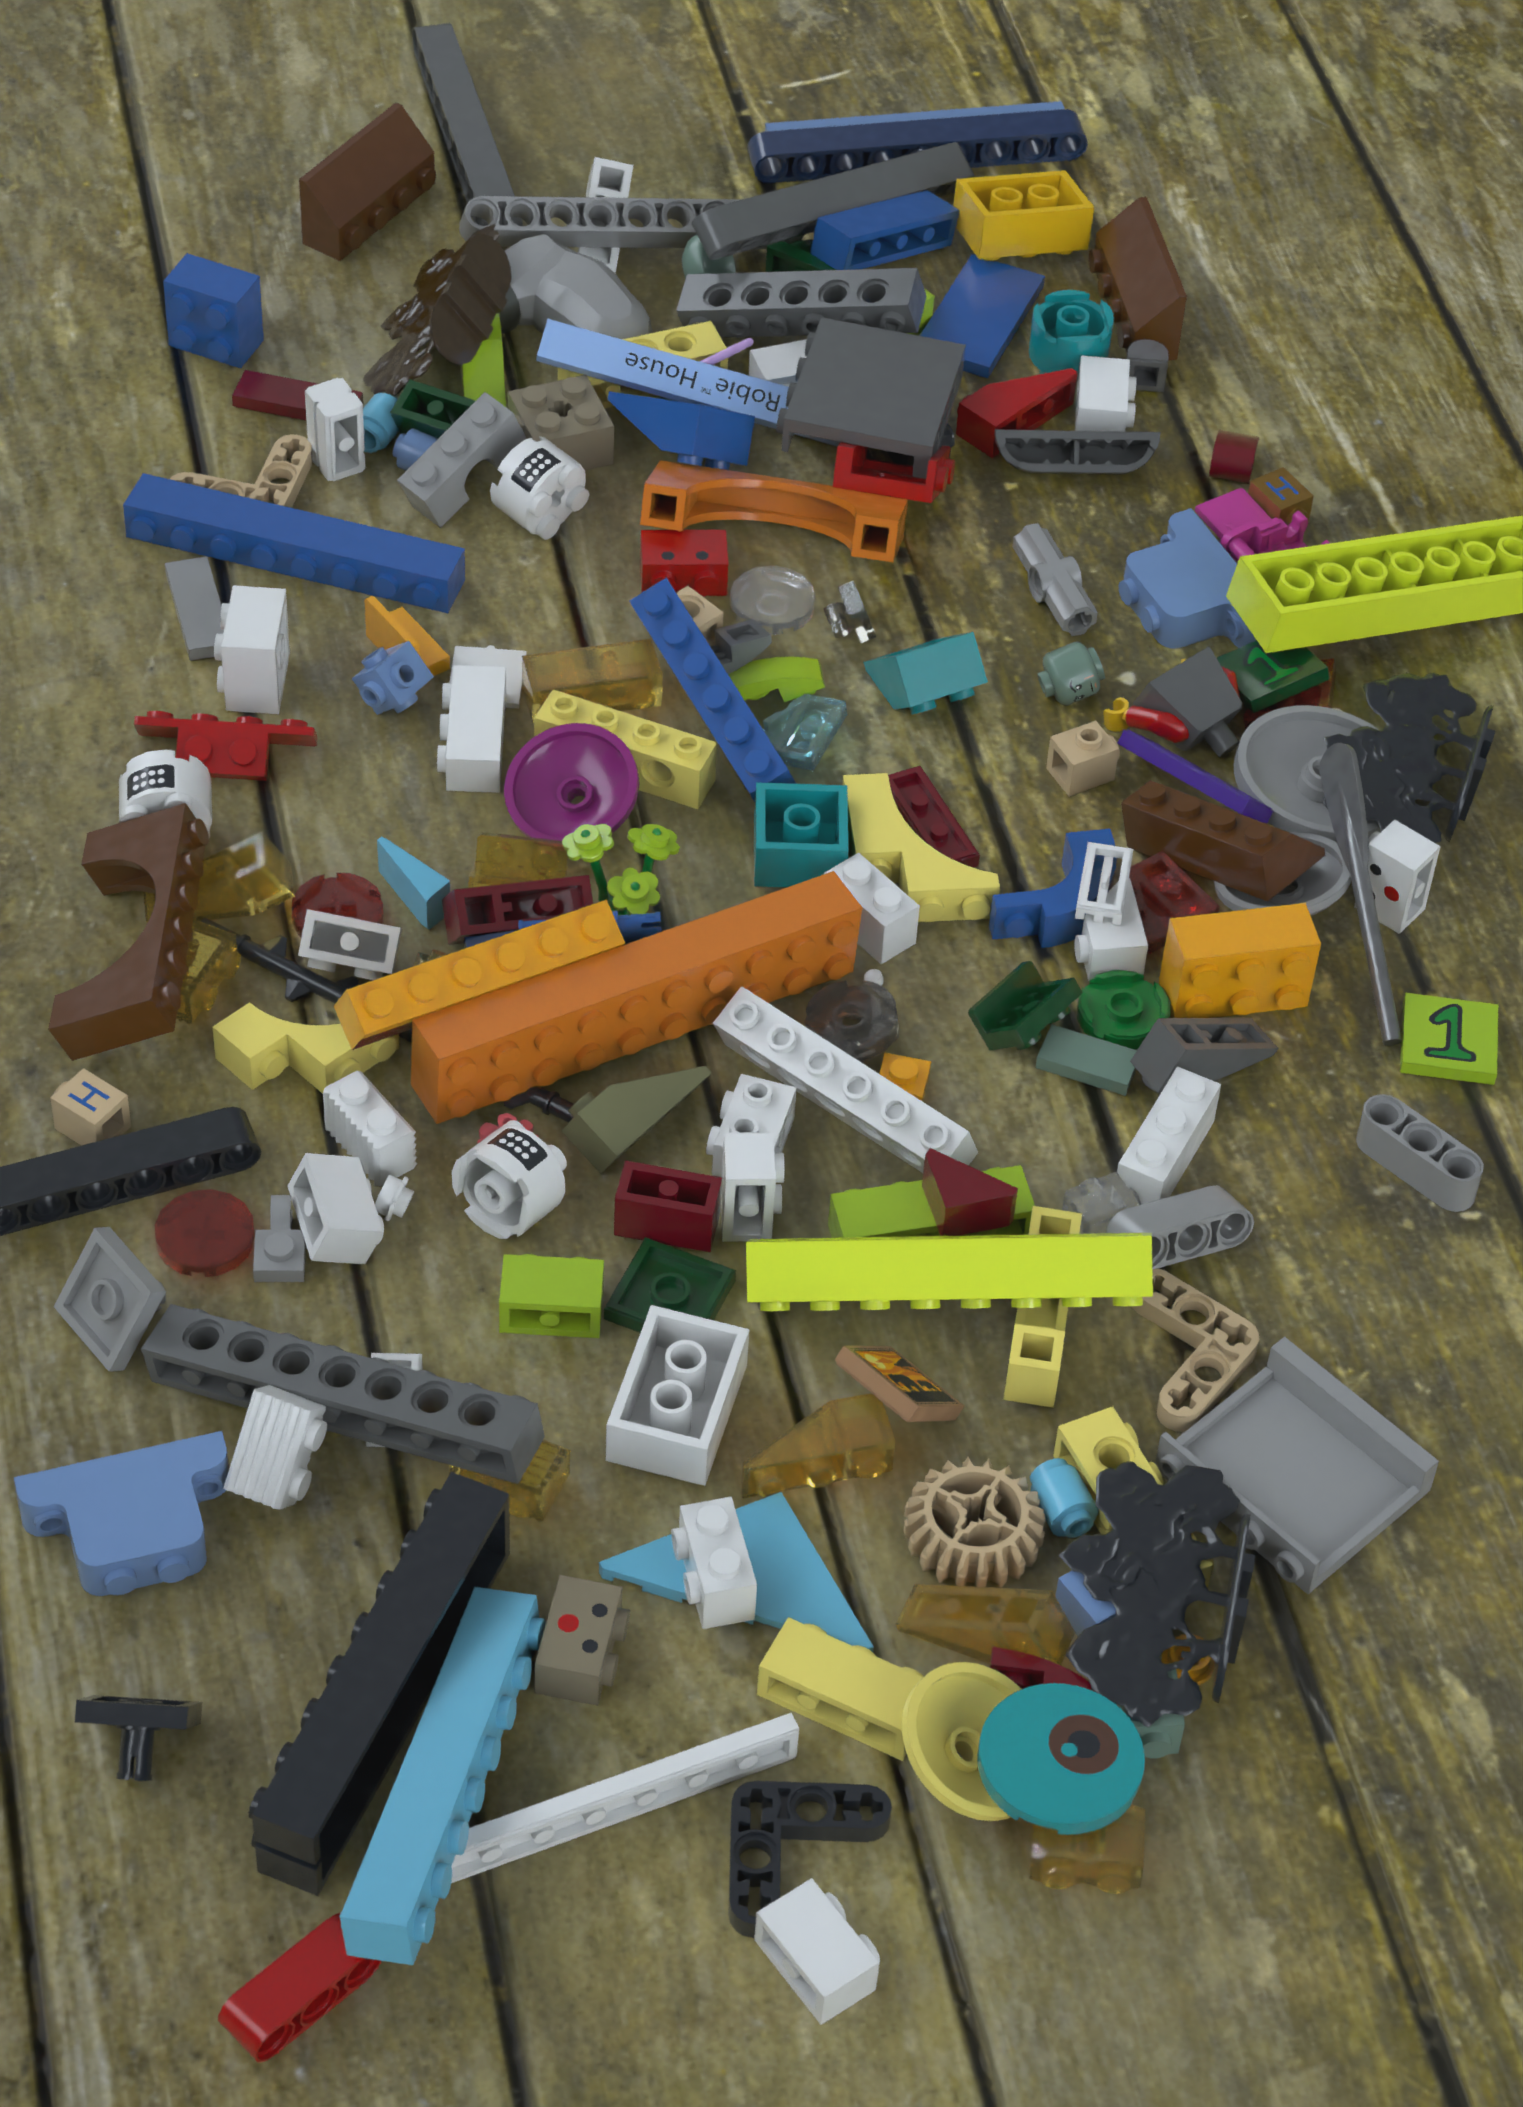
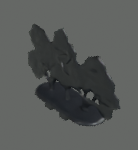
M1403 673L1401 675H1394L1388 680L1378 679L1365 683L1363 689L1368 705L1376 714L1382 717L1387 725L1382 730L1363 726L1352 730L1348 736L1336 734L1323 737L1327 749L1333 744L1343 743L1350 745L1355 750L1363 789L1366 821L1370 819L1376 820L1382 832L1391 822L1397 820L1430 841L1437 843L1441 842L1442 833L1432 820V811L1446 808L1452 810L1445 832V839L1450 842L1458 819L1465 821L1487 762L1486 758L1496 732L1487 728L1493 706H1488L1485 709L1476 735L1467 736L1462 731L1458 719L1475 712L1477 702L1470 694L1452 687L1447 675L1429 673L1424 677H1420L1410 673ZM1445 709L1454 713L1453 718L1448 717L1443 711ZM1439 715L1450 724L1447 726V729L1453 731V733L1449 734L1440 730L1432 721V717ZM1439 733L1445 736L1446 739L1435 740L1433 737ZM1453 741L1466 746L1470 750L1465 770L1442 764L1437 759L1438 748L1445 743ZM1446 774L1461 778L1455 802L1446 800L1432 790V785ZM1324 795L1323 804L1327 808L1326 799ZM1422 799L1430 801L1427 806H1421L1416 804L1415 800Z
M1131 1461L1121 1463L1115 1469L1107 1468L1101 1471L1096 1477L1095 1506L1104 1513L1113 1530L1106 1535L1096 1534L1091 1536L1082 1534L1059 1554V1557L1071 1570L1083 1574V1585L1094 1599L1112 1602L1116 1608L1115 1617L1104 1623H1097L1084 1629L1067 1649L1066 1657L1078 1673L1089 1678L1093 1691L1106 1697L1116 1705L1124 1706L1128 1717L1133 1721L1141 1722L1145 1727H1150L1163 1714L1187 1716L1200 1709L1202 1695L1198 1684L1190 1678L1188 1671L1201 1658L1209 1656L1216 1662L1212 1685V1699L1216 1703L1220 1701L1227 1663L1235 1664L1249 1601L1247 1595L1253 1574L1255 1555L1245 1553L1250 1514L1244 1515L1240 1520L1235 1547L1224 1545L1215 1533L1218 1523L1234 1513L1240 1503L1232 1488L1223 1483L1224 1475L1220 1470L1186 1465L1164 1485H1158L1152 1474L1141 1469L1135 1462ZM1196 1531L1205 1534L1207 1543L1193 1540L1191 1533ZM1220 1556L1232 1559L1227 1594L1208 1590L1205 1585V1577L1200 1568L1202 1560ZM1199 1600L1225 1607L1219 1638L1215 1640L1197 1639L1189 1631L1185 1624V1613L1189 1604ZM1178 1628L1186 1634L1187 1639H1175L1172 1629ZM1170 1647H1190V1652L1182 1651L1181 1657L1184 1658L1183 1660L1164 1664L1159 1658L1161 1652ZM1174 1669L1183 1670L1180 1679L1175 1680L1168 1677V1672Z

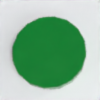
M1113 970L1097 974L1090 979L1089 985L1081 989L1083 993L1078 997L1077 1020L1085 1034L1134 1050L1140 1047L1158 1018H1170V1000L1163 987L1155 981L1153 986L1150 982L1144 980V975L1134 971Z

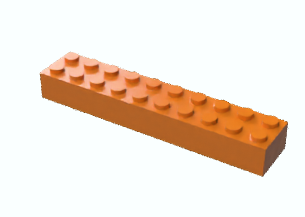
M832 871L413 1019L411 1086L436 1124L453 1118L466 1116L470 1112L488 1105L507 1101L532 1087L551 1085L559 1079L584 1070H592L600 1064L625 1055H633L644 1048L666 1040L677 1039L685 1033L704 1026L714 1025L715 1019L741 986L767 1003L789 995L800 994L808 988L830 980L841 979L854 971L862 906L838 875Z

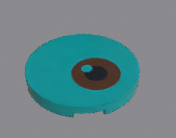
M1049 1683L1021 1689L1006 1697L991 1711L981 1731L977 1763L979 1775L987 1793L1007 1815L1015 1820L1022 1818L1042 1827L1058 1829V1834L1072 1835L1103 1828L1117 1820L1128 1810L1141 1785L1145 1754L1141 1737L1135 1725L1115 1703L1083 1687Z

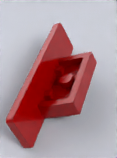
M149 711L146 717L135 716L134 727L140 736L177 738L176 758L189 761V755L198 758L208 768L212 778L266 781L269 744L315 747L317 746L318 739L314 727H308L307 722L297 719L281 720V725L263 724L262 719L250 716L237 717L236 722L218 721L217 716L202 713L193 714L191 719L174 718L172 713L164 711Z

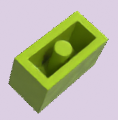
M504 1254L499 1296V1333L600 1338L604 1292V1260L588 1259L585 1257L564 1258L537 1256L534 1254Z

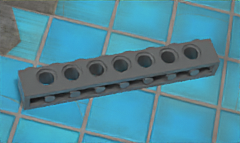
M170 1304L141 1348L152 1382L244 1408L249 1407L254 1389L271 1385L326 1406V1411L322 1417L323 1421L327 1423V1431L517 1484L520 1482L545 1437L538 1403L530 1402L522 1396H508L483 1389L474 1383H460L438 1377L426 1370H412L391 1364L382 1358H368L346 1352L334 1345L324 1346L299 1339L289 1333L280 1334L254 1327L245 1321H232L213 1316L201 1309H188Z

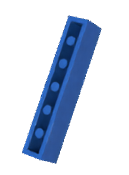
M663 579L629 600L645 629L754 803L756 782L796 784L790 771L668 579Z

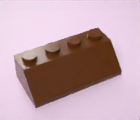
M394 103L299 179L302 244L341 261L353 250L358 249L375 232L381 230L397 214L407 209L414 200L425 191L430 190L435 184L434 151L401 104Z
M1139 197L1096 233L1095 248L1089 251V268L1091 273H1096L1100 297L1106 299L1113 312V323L1117 327L1119 347L1125 348L1126 353H1128V348L1132 343L1138 340H1153L1166 347L1168 350V361L1177 360L1187 295L1147 197Z
M1151 780L1121 802L1127 847L1267 902L1325 856V848L1299 836Z

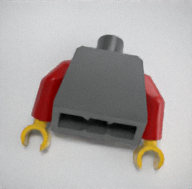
M1209 646L1188 659H1181L1179 665L1149 682L1133 702L1134 706L1129 708V702L1125 698L1119 697L1113 701V711L1110 709L1103 711L1104 726L1109 731L1120 732L1128 727L1149 731L1174 743L1180 750L1184 751L1206 740L1217 756L1222 758L1240 743L1227 726L1242 708L1237 677L1234 671L1220 665Z

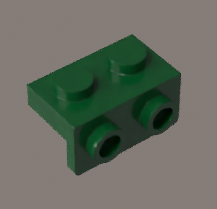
M1026 961L1017 966L968 1010V1015L989 1050L1010 1047L1023 1050L1040 1040L1042 1037L1040 1031L1048 1024L1064 1018L1071 1010L1069 1005L1083 992L1074 977L1044 982L1033 962Z

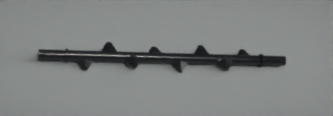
M204 918L198 926V935L232 951L233 955L237 958L244 957L287 979L285 998L290 1002H294L313 992L335 1004L347 989L359 985V979L351 976L333 982L287 959V938L279 935L259 945L252 941L250 936L246 934L240 935L208 918ZM412 1029L399 1033V1037L412 1043ZM540 1086L532 1087L526 1092L504 1101V1106L509 1109L531 1103L541 1108L542 1112L546 1115L551 1113L568 1123L573 1119L568 1110L574 1104L560 1097L559 1092L555 1090L550 1092Z

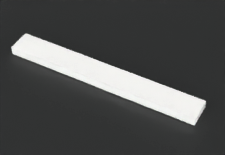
M788 1713L469 1828L468 1842L464 1853L456 1855L451 1866V1883L795 1759L797 1757L799 1726L792 1713Z

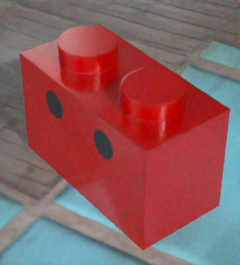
M726 529L641 530V593L667 578L676 593L689 586L701 596H727L729 563Z

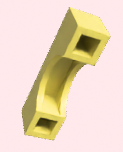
M1033 1206L1029 1234H1079L1082 1213ZM1041 1298V1307L1017 1308L1003 1400L1054 1408L1068 1307H1062V1298Z

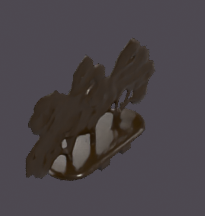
M495 224L476 231L455 253L453 249H441L422 265L413 285L417 288L418 293L411 300L398 306L381 324L384 330L389 331V336L392 340L402 337V340L378 359L373 367L364 375L363 382L366 386H371V392L374 395L383 392L392 396L398 395L405 388L409 379L414 380L423 376L432 365L433 355L430 352L434 347L449 362L462 365L469 363L475 357L481 343L489 339L494 329L491 324L496 314L503 311L508 301L505 296L512 279L511 266L507 254L497 242L500 234L498 230H494ZM429 341V346L422 350L420 353L416 354L418 350Z

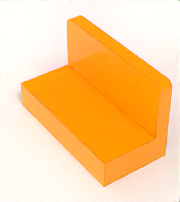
M374 596L364 600L366 636L378 649L383 647L386 650L410 641L433 676L450 669V656L403 607L389 612Z

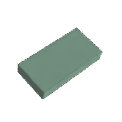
M1052 1024L1037 1056L1036 1068L1126 1096L1137 1070L1130 1062L1137 1050Z

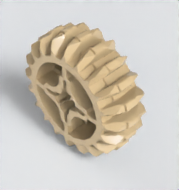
M967 1457L962 1467L957 1468L947 1460L942 1468V1473L930 1469L925 1476V1482H916V1486L912 1490V1497H909V1501L906 1502L904 1513L906 1519L903 1531L905 1539L909 1540L908 1548L911 1556L920 1557L922 1572L937 1569L936 1577L939 1584L951 1577L956 1579L959 1591L966 1585V1582H974L981 1593L986 1587L987 1581H992L1002 1589L1003 1585L1007 1582V1576L1019 1580L1024 1573L1025 1566L1032 1567L1037 1559L1038 1551L1043 1545L1045 1514L1044 1509L1039 1508L1038 1492L1028 1491L1026 1477L1012 1480V1472L1009 1465L997 1471L993 1469L990 1459L981 1467L974 1466L970 1458ZM936 1523H938V1524H940V1525L943 1526V1527H942V1531H941V1529L938 1527V1525H937ZM944 1532H946L947 1534H949L953 1539H951L950 1537H948Z

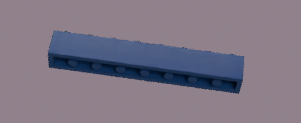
M145 473L141 475L123 504L127 538L444 613H449L465 582V548Z

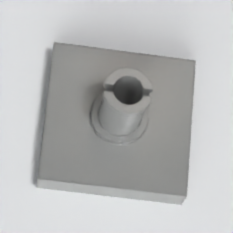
M110 1227L94 1228L54 1308L109 1372L125 1370L155 1312L162 1309L160 1304H165L166 1290L162 1283L153 1277Z

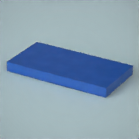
M971 254L920 336L965 344L963 371L989 378L1042 291L1045 275L998 261L978 259L976 255Z

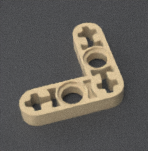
M290 434L279 438L274 443L255 484L193 472L177 473L170 480L264 502H269L270 499L274 501V504L292 508L312 466V445L306 437ZM287 458H291V463L287 462ZM278 478L290 480V482L285 484H273L270 481Z
M1157 1268L1153 1269V1289L1160 1291V1293L1154 1292L1153 1297H1143L1142 1306L1131 1307L1139 1315L1196 1348L1163 1386L1157 1404V1417L1160 1423L1170 1430L1185 1432L1212 1410L1253 1362L1258 1349L1259 1332L1256 1326L1249 1320L1167 1271ZM1196 1310L1201 1312L1207 1321L1198 1325L1190 1324L1184 1321L1180 1314L1184 1311ZM1215 1325L1220 1326V1329H1218V1328L1216 1327L1215 1332H1214V1334L1212 1335V1333H1213V1331H1214V1328H1215ZM1237 1339H1239V1340H1241V1341L1244 1342V1344L1238 1342V1343L1235 1344L1234 1346L1229 1345V1344L1227 1343V1342L1233 1343V1342H1235ZM1204 1366L1212 1367L1221 1374L1222 1378L1213 1382L1204 1381L1196 1375L1195 1370ZM1188 1391L1192 1393L1189 1407L1183 1406L1179 1410L1172 1407V1405L1179 1406L1186 1399Z

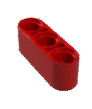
M341 1913L332 1915L238 1989L222 2006L218 2014L219 2023L256 2062L267 2061L278 2054L363 1985L380 1966L381 1960L347 1955L340 1921Z

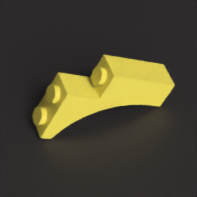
M888 773L843 775L842 785H847L849 858L860 853L893 883H899V888L920 905L918 922L990 919L992 896L1000 892L997 873L979 870L959 863L938 852L922 840L899 812L893 799Z

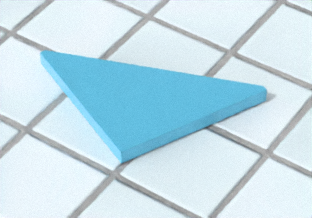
M782 1492L735 1509L757 1582L755 1620L745 1621V1623L753 1625L754 1621L781 1629L789 1617L803 1624L816 1625L829 1636L852 1646H863L873 1652L874 1646ZM671 1534L599 1562V1574L603 1579L613 1581L614 1578L637 1584L642 1586V1591L682 1603L683 1599L687 1600L683 1580L686 1568L684 1561L677 1560L675 1557Z

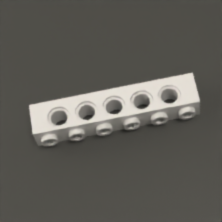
M742 986L713 1022L727 1047L784 1084L797 1087L796 1091L922 1173L925 1154L929 1148L966 1165H969L978 1154L968 1130Z

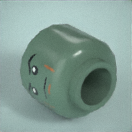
M1078 641L1045 654L1042 662L1044 671L1037 673L1040 686L1046 698L1054 695L1056 700L1064 706L1095 695L1100 689V681L1105 679V673L1093 647L1086 648V646Z

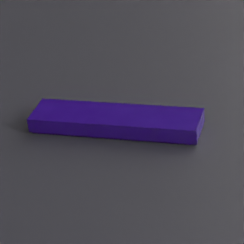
M1129 729L1127 731L1124 730L1117 742L1118 745L1239 814L1263 823H1268L1273 814L1271 807Z

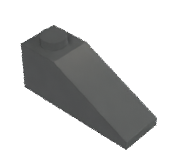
M1158 1018L1130 1062L1142 1075L1145 1085L1153 1091L1161 1093L1177 1066L1216 1081L1274 1056L1279 1048L1252 1018Z

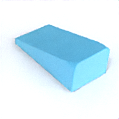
M381 836L377 840L380 874L418 921L427 929L433 928L444 919L442 899L450 893V880Z

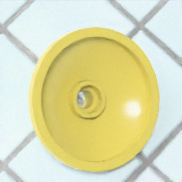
M955 1662L942 1665L925 1675L913 1687L906 1700L902 1715L904 1747L916 1775L929 1792L941 1803L969 1818L984 1821L1005 1820L1011 1817L992 1800L982 1783L978 1770L977 1754L981 1731L987 1717L1002 1700L1021 1690V1688L1000 1672L984 1665L969 1662Z

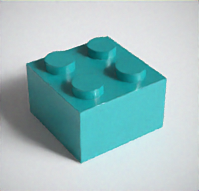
M756 782L754 886L790 887L821 876L826 871L848 859L847 785Z

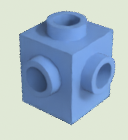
M406 641L386 650L381 647L369 654L361 661L365 668L356 674L352 680L360 690L362 699L378 715L393 708L396 713H400L418 700L415 693L434 676L410 641Z

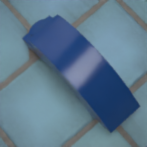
M1111 829L1066 833L1061 864L1066 878L1059 884L1042 890L993 895L989 919L992 939L1038 935L1041 948H1047L1074 940L1076 935H1082L1084 920L1075 919L1087 845L1088 842L1115 846ZM1095 855L1087 901H1097L1104 856ZM1113 858L1108 891L1113 887L1117 858Z

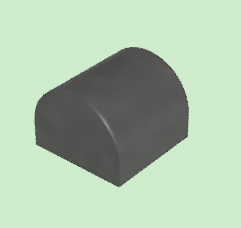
M1138 340L1132 343L1128 348L1127 359L1130 360L1129 376L1136 377V390L1164 392L1168 367V350L1164 345L1153 340Z

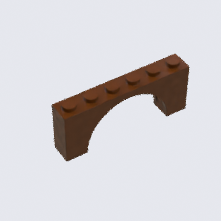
M186 803L87 833L81 865L104 896L125 891H143L156 894L153 912L145 929L134 944L116 962L89 981L55 995L48 1030L72 1061L167 1034L175 1030L177 1012L181 1007L180 994L183 977L187 973L186 959L188 947L193 937L192 923L194 911L198 907L197 894L199 882L204 872L203 858L205 846L209 842V835L204 822L199 818L196 819Z

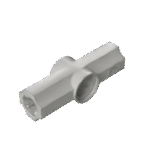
M1038 523L1025 526L1019 534L1014 536L1013 549L1028 572V584L1033 598L1039 603L1046 602L1063 631L1069 632L1071 636L1086 633L1087 629L1096 623L1098 612L1082 587V577L1077 561L1074 557L1063 556L1047 529L1041 528Z

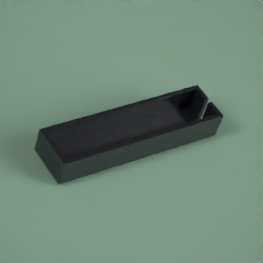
M454 1472L450 1473L441 1490L435 1488L430 1493L423 1512L424 1519L418 1530L410 1529L404 1538L400 1549V1561L394 1571L387 1570L380 1579L376 1590L375 1604L369 1613L362 1612L356 1620L351 1634L352 1643L344 1656L338 1654L332 1661L326 1677L327 1686L319 1699L313 1697L307 1704L301 1719V1731L294 1743L288 1741L282 1747L275 1764L276 1774L268 1788L261 1786L252 1799L248 1816L253 1821L254 1833L251 1845L256 1851L257 1870L259 1873L319 1896L426 1705L474 1588L490 1589L510 1555L509 1493Z

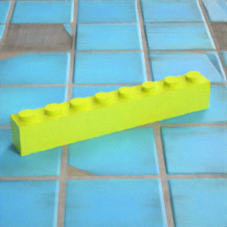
M1152 1233L750 1239L746 1242L747 1302H760V1311L790 1310V1302H810V1310L814 1311L840 1310V1301H860L861 1310L890 1309V1300H910V1309L941 1308L940 1300L961 1299V1308L968 1309L990 1308L991 1299H1011V1307L1035 1308L1042 1306L1041 1298H1062V1307L1092 1306V1297H1112L1113 1306H1142L1143 1297H1153Z

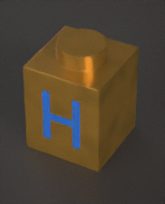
M1284 467L1250 480L1248 494L1271 519L1275 517L1281 518L1289 526L1292 522L1293 514L1301 511L1308 519L1309 524L1314 495Z

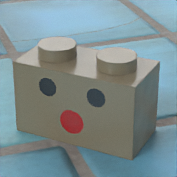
M559 1575L535 1662L536 1694L598 1706L603 1685L612 1687L618 1666V1654L612 1653L615 1640L624 1642L628 1630L630 1610L622 1608L623 1587Z

